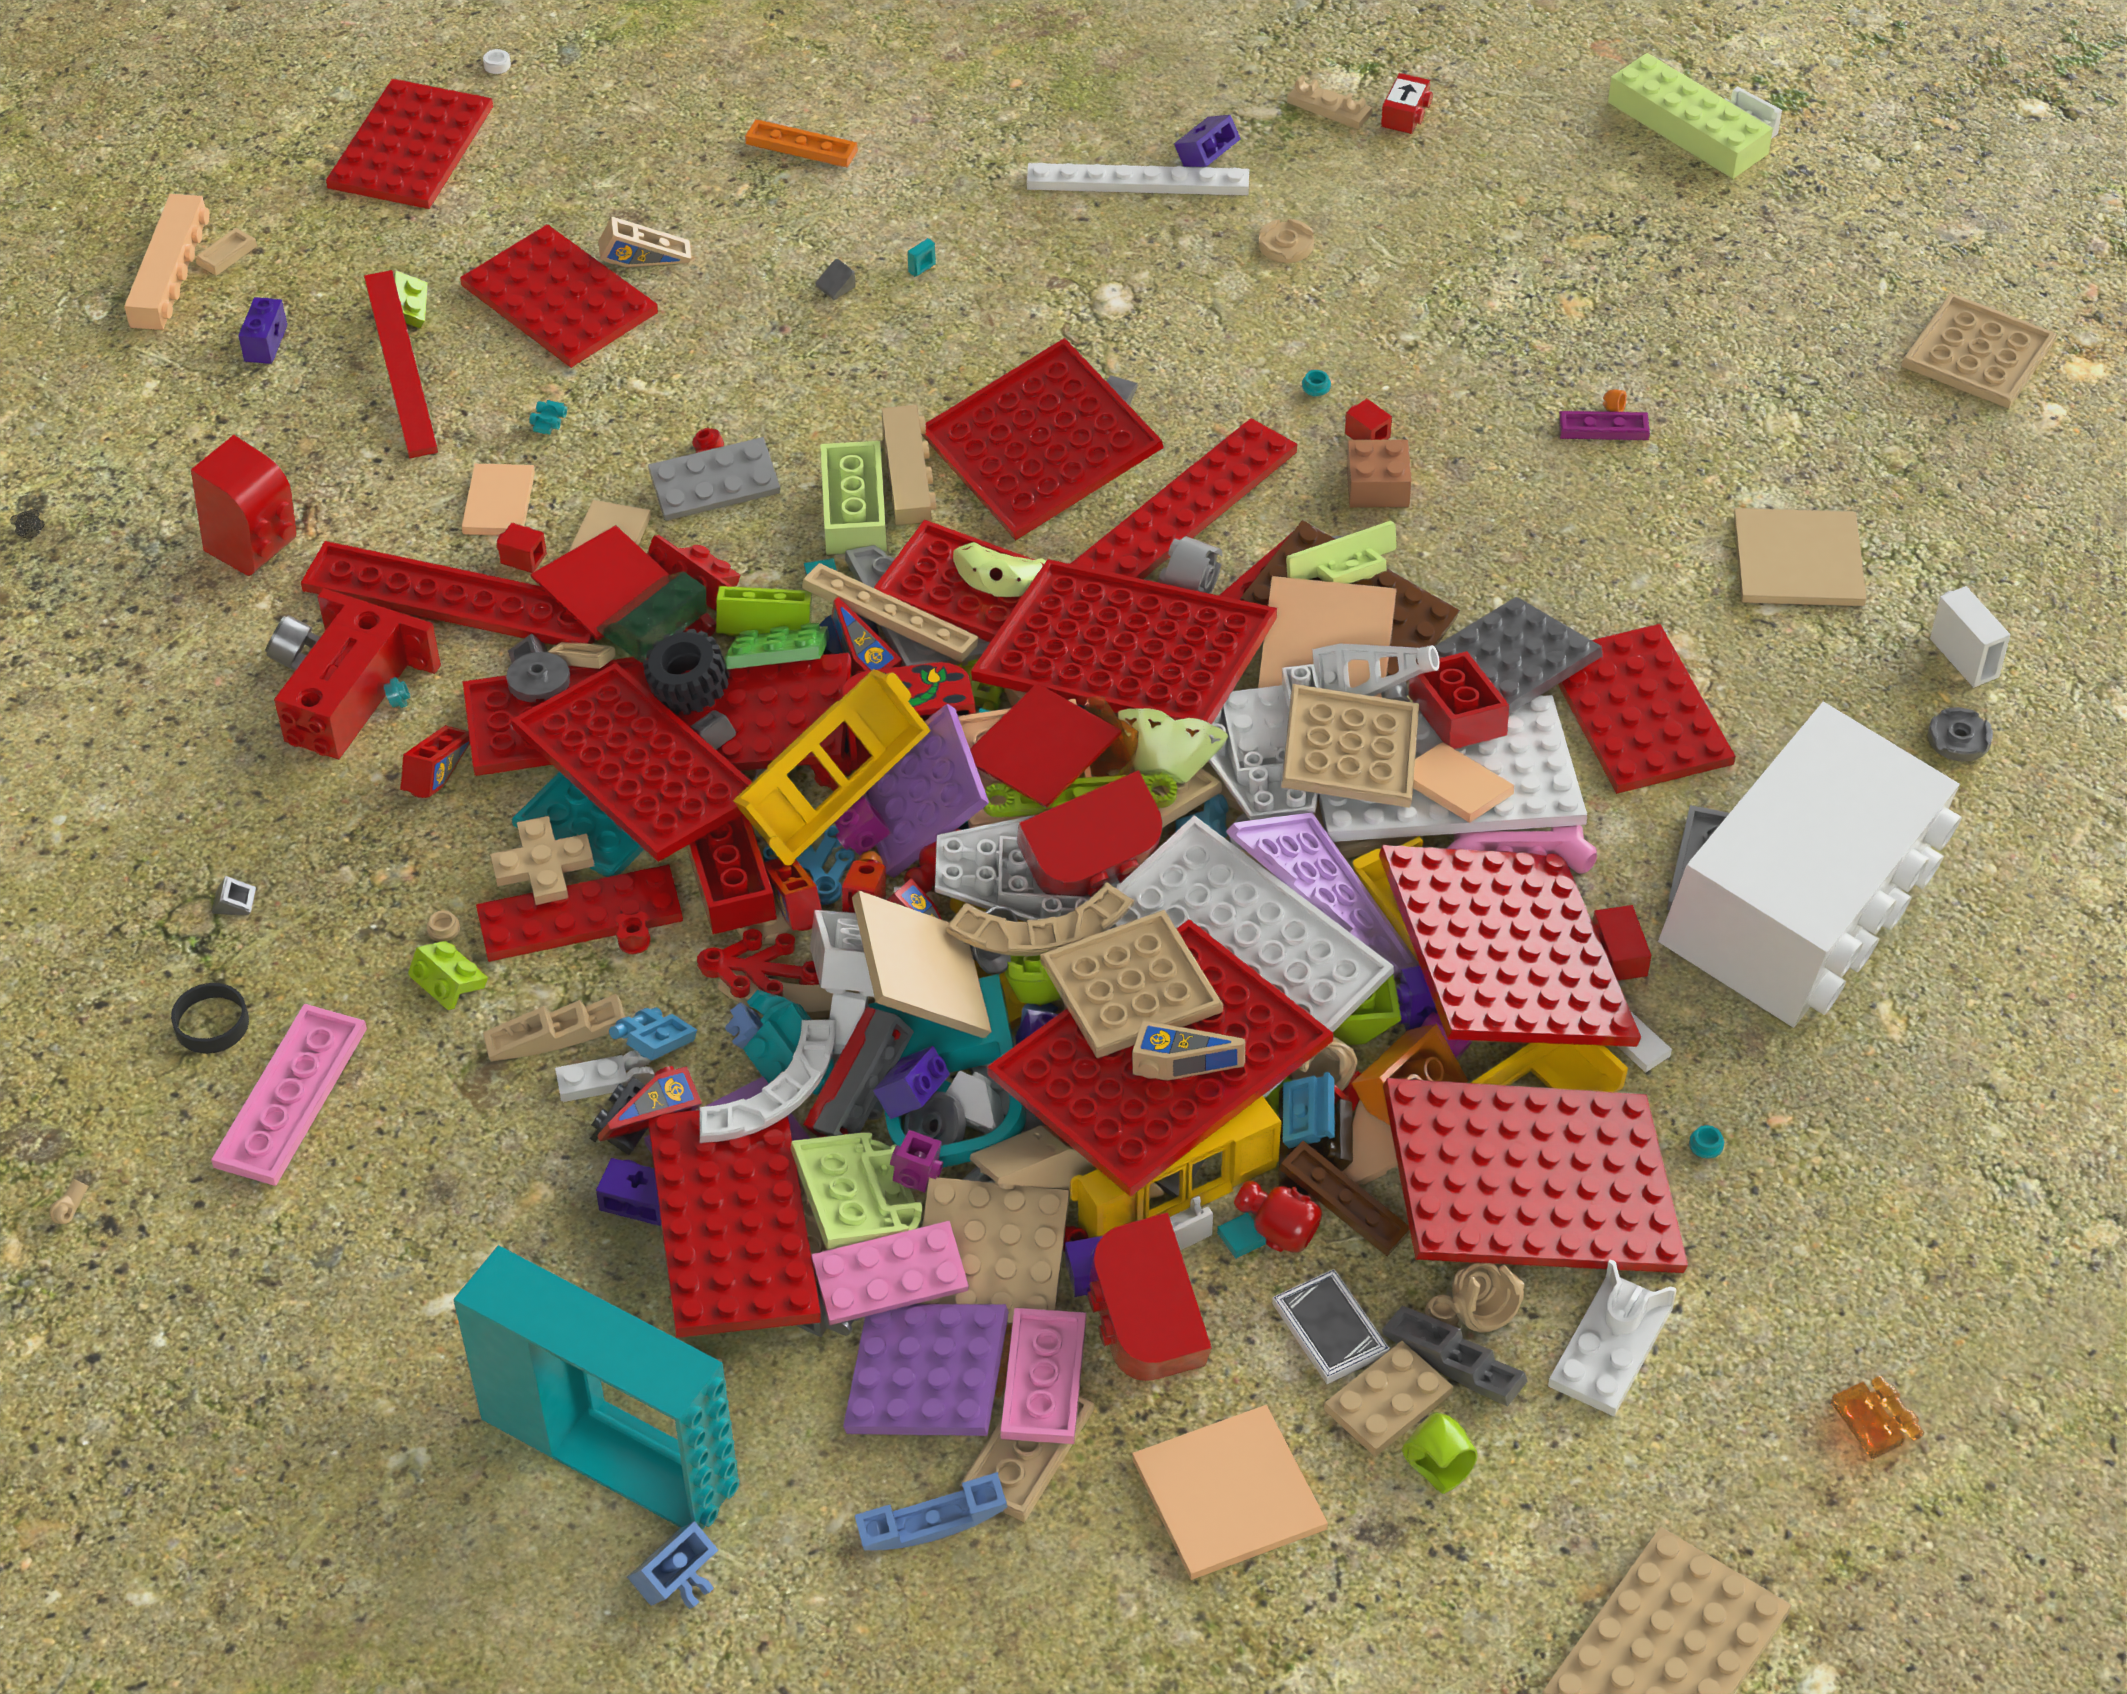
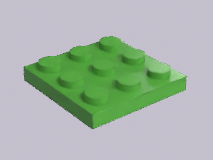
M808 623L801 625V629L789 630V627L781 626L770 629V633L758 634V630L740 632V636L735 637L725 656L726 669L820 659L829 640L828 626L820 627L819 623Z

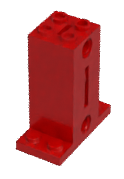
M323 588L317 598L325 632L274 698L284 742L294 747H302L314 751L321 756H329L340 760L386 696L384 684L389 683L391 678L396 677L398 679L407 666L435 674L441 667L433 623Z

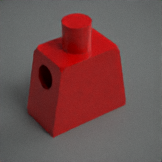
M874 859L853 861L842 885V912L855 913L852 897L858 891L886 900L885 865Z

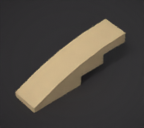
M616 994L586 1007L581 1000H578L550 1013L543 1006L484 1031L483 1035L488 1057L491 1062L521 1058L593 1040L609 1034L610 1027L614 1026L619 1019L624 1018L625 1014L621 1000Z

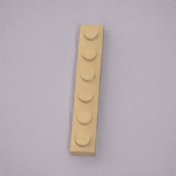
M819 563L803 579L802 589L832 603L839 597L856 614L959 662H962L977 647L978 636Z

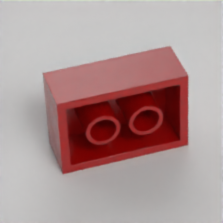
M1468 651L1439 658V669L1437 671L1422 673L1409 679V698L1413 703L1419 704L1421 714L1440 739L1450 747L1457 749L1507 736L1509 704Z

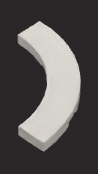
M802 1020L801 1035L793 1055V1060L785 1072L782 1071L771 1083L762 1089L761 1093L747 1100L743 1098L727 1104L700 1107V1143L725 1141L753 1134L773 1125L797 1109L812 1094L828 1068L835 1044L836 1020Z

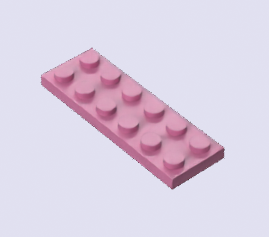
M304 1004L212 1157L213 1168L276 1186L366 1032V1022Z

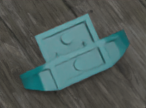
M756 990L747 1003L763 1015L760 1020L763 1026L743 1050L762 1077L768 1083H771L782 1071L785 1072L793 1060V1055L801 1035L802 1020L812 1019L800 1004H796L785 997ZM832 1057L823 1078L812 1092L813 1094H820L834 1068Z

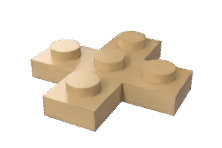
M549 816L517 822L522 847L490 854L497 887L530 880L536 905L568 898L563 873L594 866L587 834L555 840Z

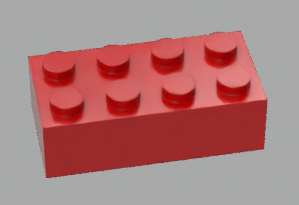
M744 814L686 846L713 935L777 920L773 890L752 825Z

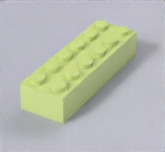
M1648 53L1611 76L1609 104L1732 179L1769 154L1773 132L1772 127Z

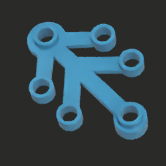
M830 826L824 832V839L816 852L812 845H810L801 853V856L799 855L796 858L803 869L810 873L813 882L817 886L820 904L822 905L832 904L840 899L842 885L839 881L844 872L848 871L853 861H855V854L852 850L841 849L835 854L836 862L828 874H825L822 867L832 850L841 846L837 837L830 838L831 836H836L839 832L836 826ZM769 846L763 850L764 862L777 859L778 856L769 857L770 855H776Z

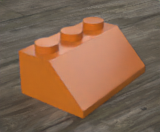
M1432 1024L1407 1030L1352 1082V1085L1367 1112L1390 1125L1383 1090L1386 1078L1467 1083L1468 1079L1438 1025Z

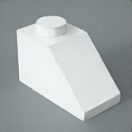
M847 991L843 994L833 993L829 1020H836L835 1044L832 1054L835 1064L866 1007H869L868 996Z
M959 1071L946 1093H949L960 1102L964 1109L966 1126L988 1134L995 1130L1004 1120L1000 1096L990 1087L992 1082L985 1076L974 1072L971 1076Z

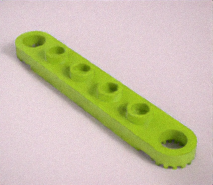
M1162 773L1151 776L1141 774L1158 808L1168 807L1175 802L1177 798V785L1173 777L1170 778L1169 775H1163ZM1126 775L1077 778L1047 809L1005 784H991L985 790L988 801L997 795L1003 796L1007 800L1000 807L994 804L991 805V802H989L983 810L992 817L1038 815ZM1157 786H1165L1170 790L1164 797L1162 795L1158 797L1157 794L1152 793L1153 788Z

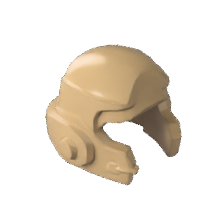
M1471 1263L1458 1269L1452 1282L1453 1311L1458 1315L1462 1323L1471 1330L1480 1333L1497 1330L1509 1323L1517 1314L1524 1297V1283L1515 1274H1512L1505 1265H1501L1499 1268L1495 1264Z

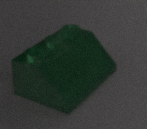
M684 571L663 576L597 626V631L642 663L647 659V651L654 649L653 644L657 640L662 641L664 639L663 636L668 633L673 635L676 634L675 631H683L707 612L706 587Z

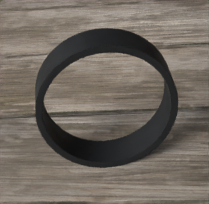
M205 983L187 990L177 999L172 1008L171 1021L176 1037L181 1045L193 1052L210 1054L224 1051L240 1041L248 1029L249 1015L243 996L235 988L222 983ZM205 999H228L235 1002L242 1009L238 1022L229 1031L216 1037L195 1038L183 1033L179 1029V1022L185 1011L195 1003Z

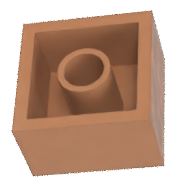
M1348 440L1346 466L1349 508L1409 507L1412 481L1408 440Z

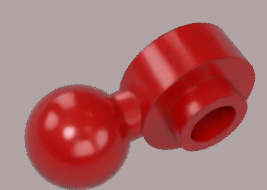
M704 428L697 432L692 444L696 453L723 447L724 441L717 429Z

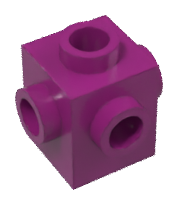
M864 797L855 802L834 822L839 831L836 834L838 841L846 850L852 848L859 856L891 834L881 814Z
M909 1130L902 1145H897L893 1151L890 1165L894 1166L892 1181L900 1183L906 1188L916 1189L925 1193L928 1188L929 1177L936 1179L941 1174L943 1162L939 1160L942 1142Z

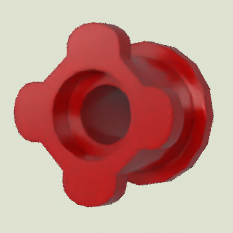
M844 752V762L835 764L844 776H849L853 771L851 759ZM822 764L810 765L815 774L814 780L821 787L826 786L832 791L839 787Z
M638 912L633 915L625 913L617 915L615 921L619 927V930L616 932L619 948L627 954H639L647 950L651 943L649 929L646 927L648 915L645 912Z

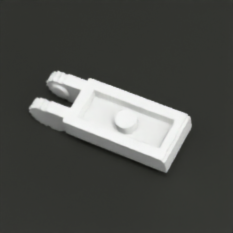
M634 1050L629 1051L624 1056L619 1055L556 1067L561 1101L567 1102L613 1093L619 1083L626 1086L632 1077L646 1084L655 1077L653 1069L646 1066L651 1061L648 1058L642 1057L638 1051Z

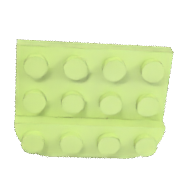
M854 1133L792 1141L791 1151L826 1250L920 1227L922 1215L921 1202H915L910 1188L892 1181L894 1166L890 1165V1160L897 1146L896 1144L890 1147L880 1141L872 1140V1133Z

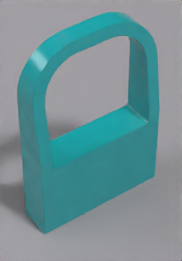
M999 974L979 978L992 1031L985 1038L876 1002L868 1004L870 1008L898 1015L914 1031L900 1059L934 1046L938 1055L944 1060L949 1073L990 1064L1014 1047L1005 994ZM1009 1094L1010 1105L1008 1113L995 1130L978 1138L941 1146L939 1160L943 1162V1168L971 1162V1154L1021 1134L1027 1118L1026 1107ZM885 1111L886 1124L892 1144L901 1146L906 1137L903 1130L902 1117L900 1115L890 1119Z

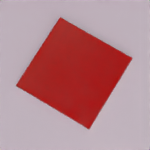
M617 525L531 573V578L597 640L683 591V586Z
M1036 683L970 748L977 769L1047 809L1122 734V730Z

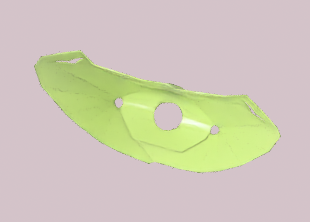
M975 542L961 546L953 551V561L956 568L971 587L1001 597L1022 596L1043 567L1041 563L1045 564L1046 562L1043 558L1031 560L1000 554ZM993 568H998L1003 573L1002 578L998 581L990 577V571Z
M1149 708L1125 709L1118 712L1119 726L1122 730L1135 771L1139 770L1144 776L1160 775L1162 773L1163 775H1169L1170 778L1173 777L1176 783H1187L1223 747L1228 738V734L1222 729L1200 719L1185 718L1174 721L1164 712ZM1125 718H1128L1129 720L1137 718V721H1135L1132 724V726H1130V724L1125 720ZM1148 719H1151L1153 722H1160L1161 724L1151 728ZM1188 728L1192 731L1198 729L1199 732H1197L1196 734H1194L1193 737H1191L1190 733L1187 732L1186 729ZM1209 735H1213L1215 739L1219 738L1220 741L1212 744Z

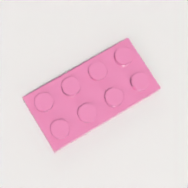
M950 1221L811 1254L814 1272L829 1325L965 1292L969 1288Z
M1014 1308L1001 1439L1074 1444L1086 1313Z

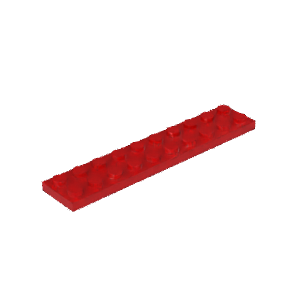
M1250 418L1070 564L1144 579L1171 557L1169 556V549L1174 539L1181 540L1185 536L1194 538L1295 455L1298 444Z
M324 541L301 581L302 591L319 595L322 589L325 588L402 613L524 639L533 634L541 642L558 645L561 642L593 644L595 638L541 586L344 544Z

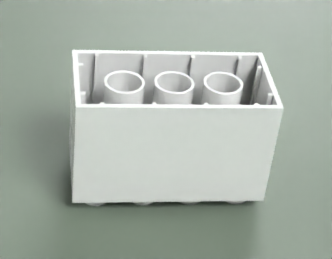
M1822 702L1686 865L1658 942L1793 1028L1810 1007L1825 1015L1845 986L1846 981L1840 977L1849 968L1859 972L1878 944L1879 938L1874 935L1882 926L1891 930L1905 912L1912 897L1904 893L1902 889L1909 892L1914 885L1923 889L1940 866L1944 856L1931 849V846L1941 851L1954 834L1962 819L1961 816L1949 810L1960 784L1827 703Z

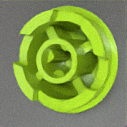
M1010 955L1011 962H1007L1008 968L1005 971V976L1020 1002L1044 1005L1061 998L1041 964L1040 955Z

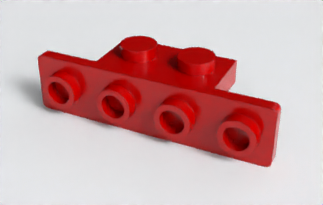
M654 535L647 552L685 590L716 612L719 586H737L741 576L731 568L728 562L717 559L710 554L708 548L701 545L677 548L662 536Z

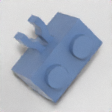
M694 1521L677 1530L627 1578L650 1606L667 1599L678 1588L683 1602L691 1609L699 1603L692 1594V1586H697L704 1595L714 1589L707 1579L698 1576L696 1571L718 1549Z

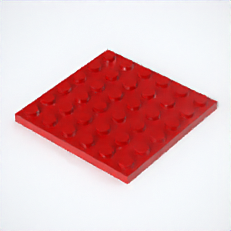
M1066 338L1061 339L926 422V434H921L1015 541L1164 448L1162 439Z

